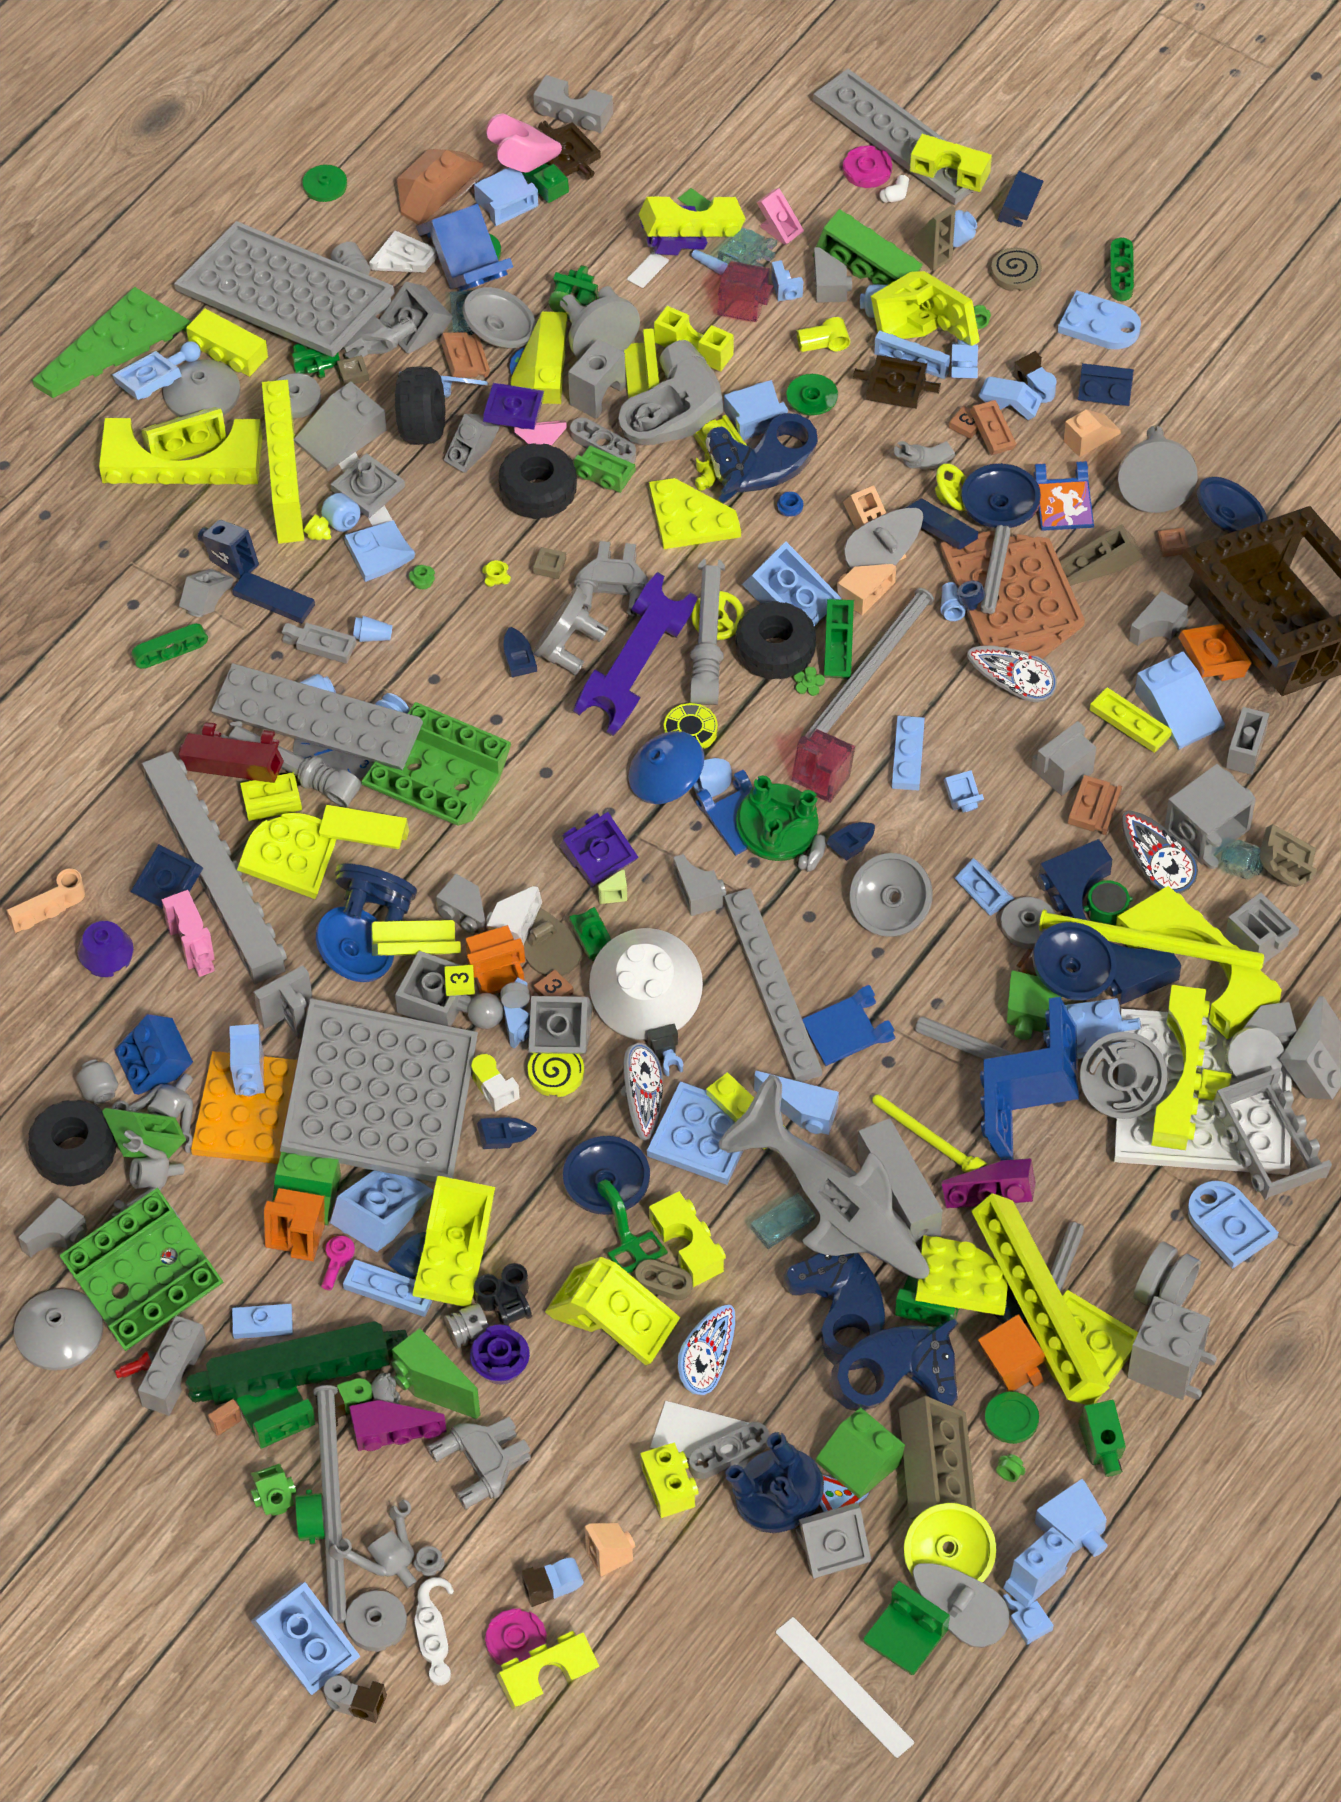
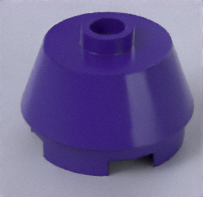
M110 921L95 922L85 930L78 946V958L81 964L91 971V974L98 977H112L114 972L121 970L124 966L126 968L129 966L134 950L133 942L130 936L117 924Z
M493 1325L486 1328V1331L476 1338L470 1351V1360L477 1373L487 1381L499 1385L514 1381L525 1369L530 1357L529 1346L524 1337L507 1325Z

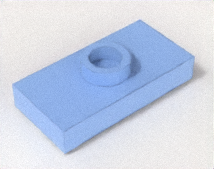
M292 1304L232 1308L234 1339L293 1335Z

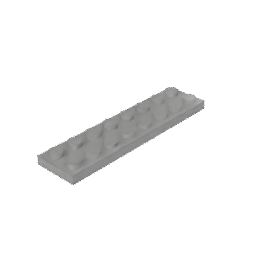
M846 69L814 93L813 101L878 149L886 151L893 160L908 171H910L911 153L921 134L947 141L850 69ZM946 167L938 170L934 178L911 172L954 205L973 192V190L957 186V170Z
M234 663L230 667L212 709L214 715L236 722L240 721L243 724L263 730L275 731V733L368 761H376L402 771L423 724V720L417 716Z

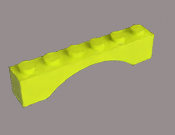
M1178 985L1171 986L1166 1024L1174 1033L1181 1048L1183 1074L1175 1089L1156 1107L1151 1146L1186 1150L1188 1140H1194L1196 1123L1190 1122L1191 1115H1197L1199 1098H1193L1194 1090L1199 1091L1201 1074L1196 1073L1197 1066H1202L1204 1049H1199L1200 1042H1205L1207 1025H1202V1018H1208L1210 1001H1205L1206 989Z

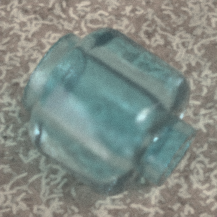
M1236 840L1229 846H1226L1221 856L1225 871L1228 874L1247 880L1255 875H1259L1264 867L1260 860V847L1242 840Z

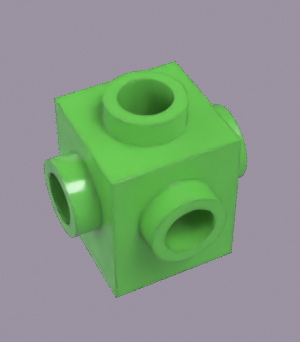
M280 1463L251 1473L255 1489L250 1490L255 1507L261 1506L265 1515H280L285 1513L289 1507L294 1506L292 1495L297 1494L292 1477L286 1478Z

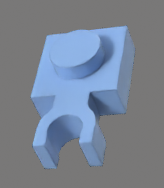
M1008 1594L1003 1596L1007 1607L1016 1612L1011 1615L1010 1621L1027 1645L1053 1630V1623L1037 1601L1026 1608L1019 1601L1011 1600Z

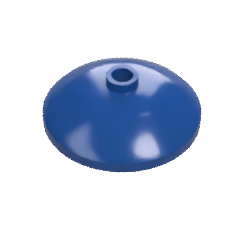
M670 731L650 739L639 749L631 762L628 777L632 791L639 799L650 804H664L678 799L694 786L702 773L704 766L702 746L695 737L682 731Z
M346 906L328 911L321 918L316 928V944L328 966L339 975L356 982H372L384 976L393 963L394 955L372 956L371 924L380 921L362 910L360 919L349 917L343 913Z

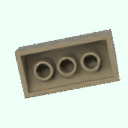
M923 1396L899 1408L902 1442L905 1444L903 1457L909 1519L914 1520L927 1508L941 1503L963 1504L976 1511L966 1412L927 1396Z

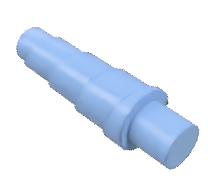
M696 249L692 252L694 259L714 270V272L728 277L733 275L734 268L729 266L726 261Z

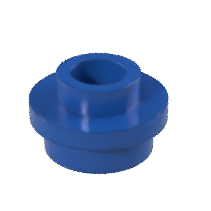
M786 492L781 495L777 502L778 511L784 516H796L803 510V500L795 492Z

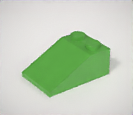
M420 1328L392 1349L394 1360L392 1365L396 1374L394 1379L402 1390L408 1389L417 1398L475 1419L481 1416L478 1388Z

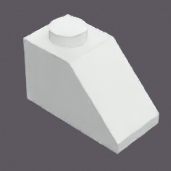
M532 886L497 902L494 911L490 912L486 919L488 931L508 925L514 940L521 938L524 945L542 904L539 888Z

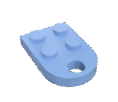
M1076 290L1058 326V333L1108 349H1123L1131 346L1138 339L1141 321L1138 314L1125 305ZM1130 328L1133 331L1130 333H1125L1121 331V329Z
M1222 1181L1206 1182L1198 1186L1190 1196L1188 1204L1190 1222L1232 1269L1278 1237L1279 1232L1238 1188ZM1209 1194L1216 1201L1212 1204H1206L1200 1197Z

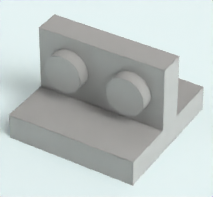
M303 965L254 991L258 1019L264 1029L285 1019L298 1039L302 1038L307 1016L304 1008L309 1006L310 998L313 999L309 973Z
M858 1503L799 1519L800 1527L796 1528L797 1537L806 1552L810 1574L813 1579L871 1562L861 1508Z

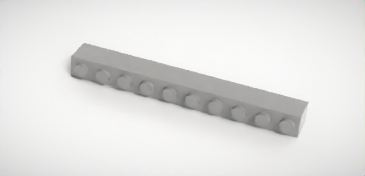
M171 751L142 763L145 780L187 859L203 867L198 879L253 983L257 984L285 972L283 961L287 959L285 950L281 944L276 945L274 941L276 936L271 924H265L263 921L264 913L259 902H253L251 898L253 892L247 881L242 882L240 878L242 872L237 871V861H231L229 857L231 852L225 840L220 841L218 837L220 832L215 820H209L207 817L209 811L204 800H198L196 796L198 791L192 779L188 780L185 776L187 775V770L182 759L177 761L174 753Z

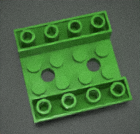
M415 702L408 714L420 717L423 720V724L403 771L375 761L362 780V785L457 826L472 822L500 780L511 742ZM411 764H419L421 766L420 769L414 771L409 770L407 767ZM459 784H466L469 786L467 790L458 791L455 789V787Z
M158 1187L59 1255L125 1351L224 1283ZM167 1250H174L178 1254L176 1262L171 1265L162 1262V1255ZM118 1284H125L129 1288L127 1296L122 1299H117L113 1296V1290Z

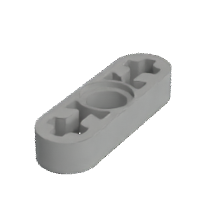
M577 418L571 423V438L577 444L587 449L589 446H593L631 463L636 461V447L632 442L587 418ZM599 439L610 441L606 446H600L596 442Z
M751 1422L694 1450L689 1458L690 1473L698 1479H707L728 1469L732 1465H736L764 1451L768 1446L769 1431L767 1427L759 1422ZM750 1434L761 1435L760 1442H757L755 1439L750 1440ZM730 1444L735 1446L738 1452L734 1456L727 1457L721 1453L720 1449L724 1445ZM713 1452H715L716 1457L712 1459ZM698 1459H701L703 1462L708 1461V1467L697 1466Z

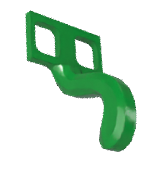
M606 1179L597 1184L598 1192L609 1202L613 1210L616 1230L620 1240V1247L607 1254L611 1261H614L627 1273L636 1270L641 1262L656 1260L668 1254L666 1248L652 1231L640 1237L631 1233L626 1208L618 1190ZM652 1239L660 1250L647 1255L639 1244ZM623 1252H629L636 1262L628 1267H622L615 1259V1256Z

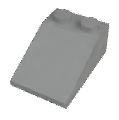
M349 382L327 399L294 438V443L328 472L387 430L385 410L354 383Z
M1319 996L1280 1057V1060L1306 1098L1333 1100L1341 1087V1022L1324 996Z

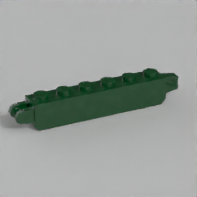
M372 1321L211 1358L206 1364L207 1371L198 1372L187 1377L185 1384L189 1389L188 1397L195 1403L214 1399V1404L219 1405L226 1404L232 1399L237 1401L238 1397L250 1394L253 1397H259L264 1395L267 1390L276 1388L289 1390L295 1386L320 1383L324 1380L341 1376L346 1377L367 1370H377L390 1365L389 1358L393 1356L392 1349L408 1337L405 1329L383 1332L382 1324Z

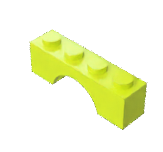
M646 197L638 214L647 235L661 237H737L746 220L736 197H714L709 208L705 211L687 210L676 204L670 197Z

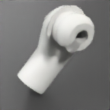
M905 175L898 176L896 185L888 186L886 189L881 190L880 199L885 203L903 200L907 193L909 178Z

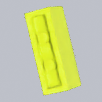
M653 328L643 329L644 343H631L624 350L628 399L651 390L659 384Z
M326 805L319 834L327 838L400 849L402 840H407L409 827L407 818Z
M453 920L373 922L371 924L372 956L417 955L419 951L430 955L461 953V941L455 942V922Z

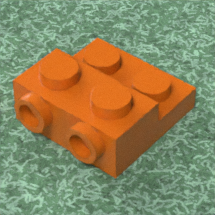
M1223 624L1182 630L1179 635L1182 645L1202 678L1218 675L1220 680L1224 681L1245 677L1251 664L1250 659L1229 631L1225 630Z

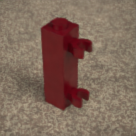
M206 722L202 729V735L188 733L184 743L179 748L180 759H182L186 770L192 772L275 783L284 763L278 750L280 741L273 739L275 731L269 730L263 731L260 743L221 738V732L215 731L217 724Z

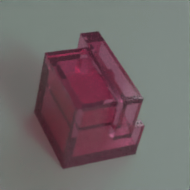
M730 261L721 277L719 285L717 315L757 322L761 315L762 305H767L773 295L774 285L768 284L770 268Z
M818 729L815 730L810 738L802 736L797 744L791 781L811 789L816 793V797L831 803L850 777L856 746Z

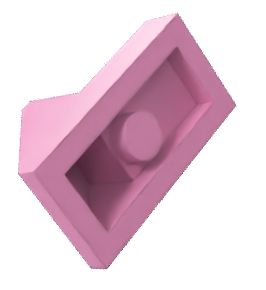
M780 188L773 189L757 202L767 219L760 224V227L782 244H788L804 231Z

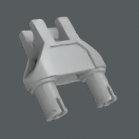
M389 298L342 349L348 352L345 354L347 359L360 355L364 357L368 354L387 353L395 349L399 341L413 332L415 333L417 329L409 317L391 328L381 323L376 315L388 308L392 302Z
M600 541L597 558L586 565L577 574L574 581V587L577 586L582 589V593L587 596L584 603L586 611L589 612L591 610L594 592L630 595L627 612L629 615L635 616V612L631 608L649 582L644 572L636 564V544L625 543L623 560L610 559V542Z
M510 1416L489 1427L466 1423L457 1424L451 1428L449 1435L427 1445L431 1457L434 1456L433 1460L436 1463L458 1450L460 1452L463 1451L477 1473L480 1481L456 1493L460 1503H463L462 1506L465 1510L487 1497L490 1499L499 1497L503 1492L510 1471L531 1459L528 1453L530 1448L524 1439L503 1450L500 1447L516 1437V1432L514 1431L516 1426Z

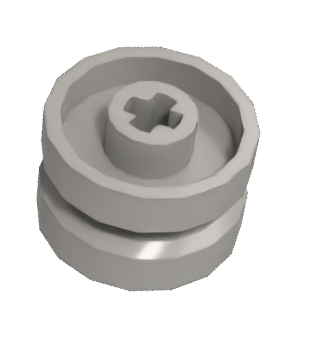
M1164 1241L1161 1242L1146 1263L1137 1282L1133 1298L1149 1306L1156 1296L1182 1307L1198 1276L1201 1261L1189 1254H1185L1178 1259L1177 1248Z

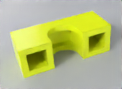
M921 134L911 153L910 171L934 178L938 170L946 167L957 170V186L981 192L991 172L992 155Z
M666 306L654 322L655 343L667 347L679 340L689 341L704 357L706 363L715 370L721 372L734 355L733 334L713 325L709 327L704 335L700 334L690 325L688 314L672 307Z
M680 1191L649 1206V1221L664 1243L676 1237H682L691 1242L687 1247L678 1251V1264L681 1269L691 1275L693 1287L724 1272L725 1253L720 1244H714L711 1240V1233L707 1224L704 1221L700 1222L696 1217V1210L690 1199L685 1200Z
M571 1631L557 1638L559 1644L550 1649L544 1644L530 1651L531 1658L520 1662L517 1657L501 1665L503 1671L499 1672L496 1676L512 1709L543 1694L538 1682V1674L543 1666L553 1665L558 1667L563 1672L567 1682L600 1667L584 1632L576 1636L574 1631Z

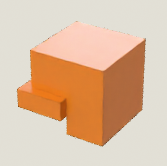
M508 925L465 938L468 965H473L474 979L480 994L500 993L505 985L514 983L517 978L524 981V972L520 965L525 962L524 945L521 938L514 940Z
M278 1188L274 1202L267 1201L264 1208L265 1247L291 1252V1258L314 1262L325 1227L324 1196Z
M1019 1314L978 1339L986 1358L1009 1392L1017 1390L1029 1381L1034 1387L1044 1382L1037 1366L1047 1359Z

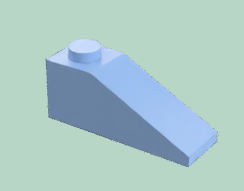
M760 1071L755 1072L754 1090L758 1092L762 1083L771 1074ZM779 1077L782 1083L781 1112L799 1127L811 1133L829 1135L838 1109L839 1092Z

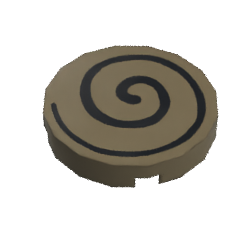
M1017 247L1005 249L993 258L991 266L992 278L998 286L1006 290L1013 291V288L1020 289V291L1028 290L1034 287L1040 280L1042 271L1041 261L1035 253L1027 249Z

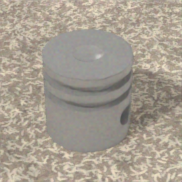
M344 242L332 251V261L369 275L370 266L356 243Z
M478 1303L459 1310L458 1314L453 1312L451 1317L449 1315L444 1316L447 1330L456 1349L461 1348V1344L466 1346L468 1342L470 1344L474 1343L476 1338L489 1327L484 1312Z

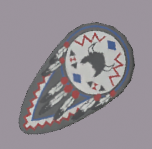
M1126 811L1121 818L1125 840L1138 866L1151 885L1159 891L1169 886L1179 894L1189 890L1195 883L1198 874L1197 861L1192 852L1175 835L1152 818L1135 811Z

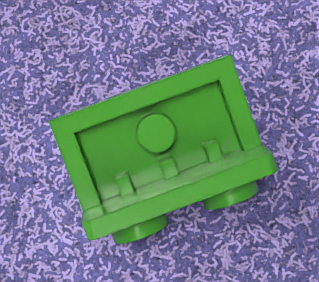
M589 446L583 456L576 455L574 458L576 474L579 477L591 480L606 489H612L619 493L622 492L636 471L635 464L593 446Z

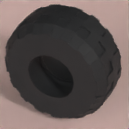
M408 367L399 373L396 380L395 412L398 432L401 439L409 444H434L442 438L441 436L444 432L446 415L444 387L439 372L432 367Z
M531 443L521 446L509 453L499 468L498 482L501 498L511 511L520 516L532 519L549 518L564 511L574 500L577 489L576 469L570 456L557 447L545 443ZM536 479L546 480L544 482L539 483L530 482L531 480Z
M772 601L759 604L749 609L738 623L736 630L737 656L745 668L759 677L773 680L794 676L808 667L815 653L816 632L814 623L806 612L790 603ZM770 638H781L786 641L781 643H771L766 640Z
M66 1100L53 1104L35 1118L29 1130L28 1145L33 1164L39 1174L51 1181V1183L67 1187L85 1185L102 1176L114 1160L117 1146L116 1140L102 1110L95 1104L82 1100ZM72 1137L86 1139L77 1148L63 1149L59 1147L63 1141Z

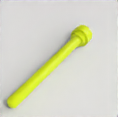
M879 1094L873 1096L872 1102L874 1105L962 1166L961 1169L964 1173L988 1166L979 1157L966 1156Z

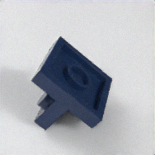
M1082 363L1078 400L1129 406L1134 369Z

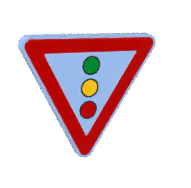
M823 1475L824 1491L820 1505L824 1512L860 1503L868 1496V1493H866L859 1499L837 1479Z

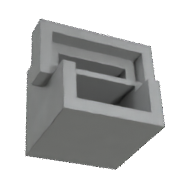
M1078 721L1039 749L1038 754L1034 755L1032 759V770L1061 796L1079 784L1084 775L1089 776L1094 771L1096 746L1084 737L1085 727Z
M1259 893L1228 917L1225 938L1239 949L1262 953L1264 955V963H1266L1288 947L1289 941L1298 936L1299 928L1262 893Z

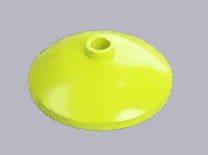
M941 1503L927 1508L913 1520L905 1536L904 1557L911 1575L913 1574L914 1567L918 1564H937L962 1572L983 1583L990 1574L995 1562L996 1542L990 1525L977 1511L963 1504ZM948 1541L952 1542L954 1545L951 1552H944L943 1544Z

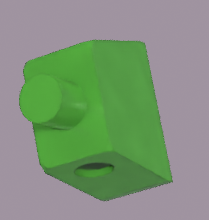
M1012 970L1007 1023L1016 1026L1014 1035L1017 1038L1029 1040L1033 1030L1043 1032V1030L1046 1031L1048 1029L1045 1013L1046 1010H1049V998L1061 996L1049 990L1038 976Z

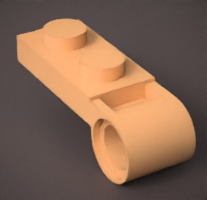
M65 869L57 876L58 887L8 909L10 925L14 932L17 933L21 930L30 929L35 924L45 919L56 917L67 908L81 902L85 896L81 874L75 869Z

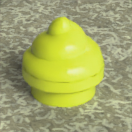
M315 514L304 529V532L308 534L307 537L310 540L317 541L331 539L328 520L323 516L320 518Z

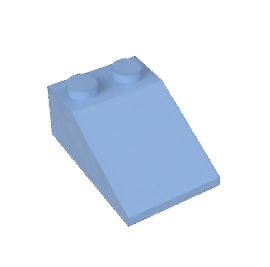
M784 542L742 584L760 604L779 601L801 608L811 618L814 626L827 614V599H842L787 542Z
M1184 652L1137 673L1135 693L1156 720L1172 729L1170 739L1178 749L1225 728V723L1199 671Z
M374 1170L337 1196L330 1223L342 1232L360 1241L366 1247L378 1252L394 1240L432 1195L433 1189L415 1178Z
M306 1582L298 1583L251 1620L269 1647L310 1695H313L323 1687L328 1679L337 1676L361 1657Z

